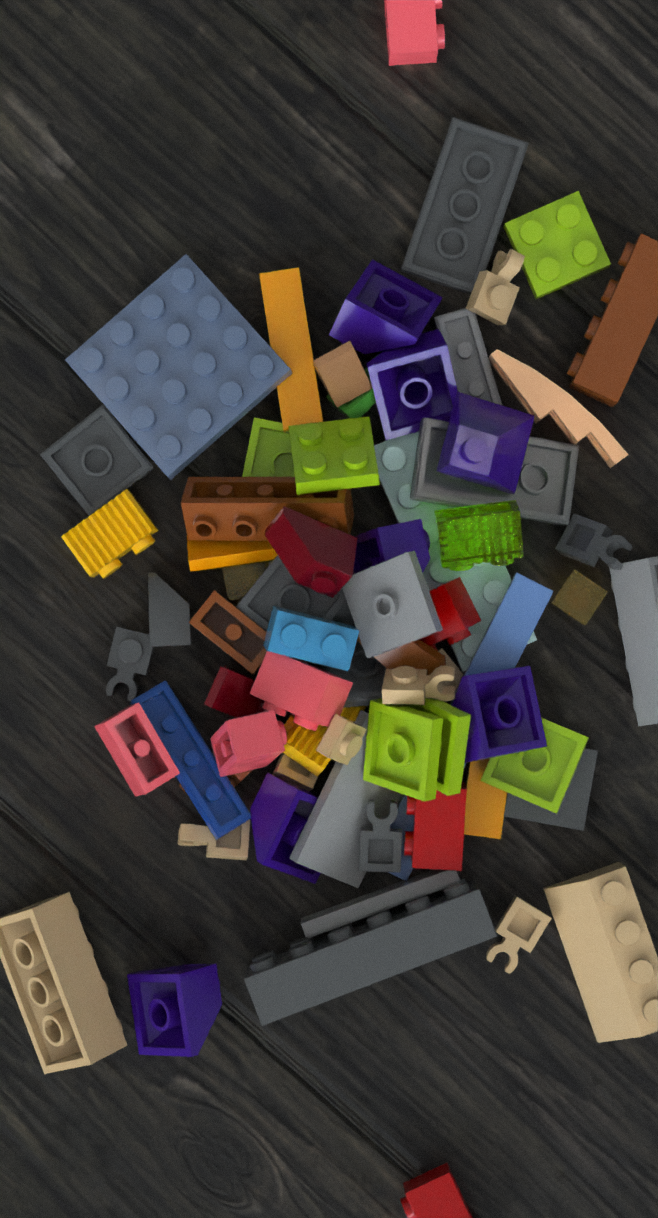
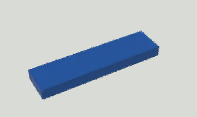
M163 681L131 700V705L140 703L180 772L176 776L214 838L218 840L250 820L251 814L228 777H220L214 755L167 681Z

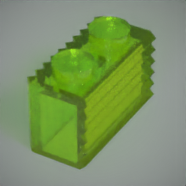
M516 500L434 510L438 554L443 568L449 567L452 571H466L473 568L474 563L480 564L482 562H490L494 566H505L512 564L515 558L521 559L524 557L520 510Z

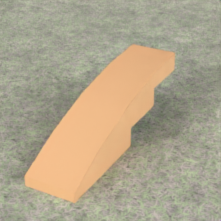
M498 349L490 354V364L528 414L535 416V423H538L549 414L571 444H576L584 437H587L610 468L629 455L605 426L564 389L534 368Z

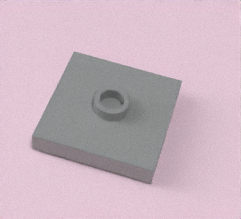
M415 551L406 552L353 574L352 578L342 588L354 624L359 630L358 635L366 658L375 657L443 630Z

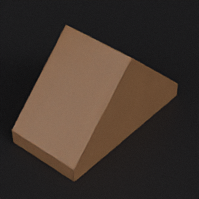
M350 341L313 360L315 371L337 408L372 389V385Z

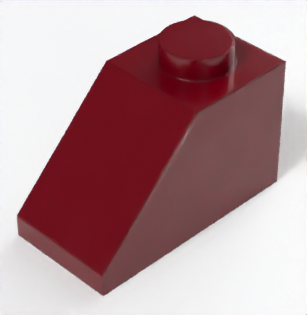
M285 506L265 529V537L296 583L333 598L352 578L358 538Z
M226 666L220 667L204 705L236 718L267 711L262 708L264 700L250 694L255 679Z

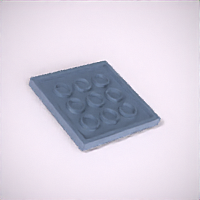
M187 254L65 359L170 480L293 374L286 363Z

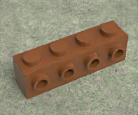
M641 234L634 244L626 243L617 263L623 266L618 281L611 278L600 301L607 303L601 318L593 315L584 334V338L590 340L584 355L576 352L567 371V374L573 377L569 388L610 407H614L618 403L658 316V241L644 234Z
M188 477L181 500L188 540L268 541L265 537V529L284 506L349 535L351 534L354 519L351 489L297 495L295 477Z

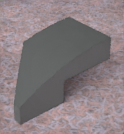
M148 572L150 647L192 645L191 624L188 623L191 620L190 604L155 572Z

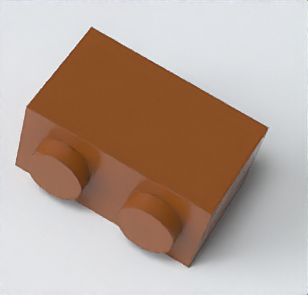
M214 590L188 623L249 672L255 674L261 667L267 652L263 646L267 632Z

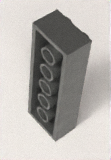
M464 877L459 878L458 884L444 888V892L431 897H428V895L406 902L405 907L391 912L387 909L366 917L367 920L355 926L349 923L328 931L329 934L326 937L315 941L313 937H303L290 943L291 948L289 951L276 955L274 950H270L251 959L253 963L247 966L244 980L261 1026L497 937L480 889L475 881L466 882Z

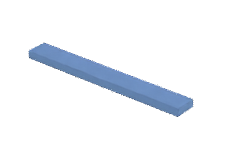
M516 572L464 676L515 668L553 590ZM403 795L397 807V818L390 824V829H402L401 873L388 872L405 881L408 880L413 870L411 856H404L405 831H413L414 815H406L407 795Z

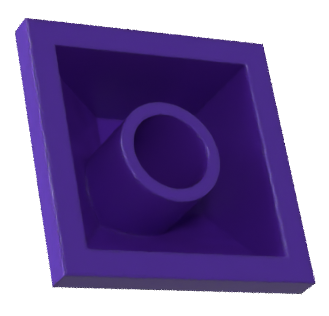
M372 259L346 297L329 336L339 340L342 344L350 341L354 349L362 354L414 345L439 306L442 297Z
M439 329L421 333L414 345L384 350L366 364L385 440L419 432L420 421L424 417L449 422L458 390L448 346Z
M456 393L436 471L506 493L515 494L535 416L464 393Z
M421 519L375 528L354 536L358 538L353 574L410 551H415L422 572H424L430 561V539L426 530L423 529Z
M530 666L472 674L461 678L452 706L471 715L464 763L547 747Z
M267 772L250 808L257 862L316 884L321 873L300 865L289 857L319 795Z
M185 964L127 974L139 1055L182 1057L198 1055L222 1006L217 965Z

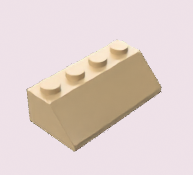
M616 862L543 888L596 1041L601 1043L637 1038L657 1032L658 956L626 866Z
M70 892L42 900L1 916L0 959L44 1074L91 1065L126 1047L127 1042L123 1034L122 1024L114 1011L108 995V987L101 977L94 958L93 948L87 940L79 919L78 908L73 903Z

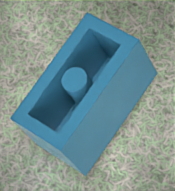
M273 606L263 646L269 652L349 671L359 630L352 625Z

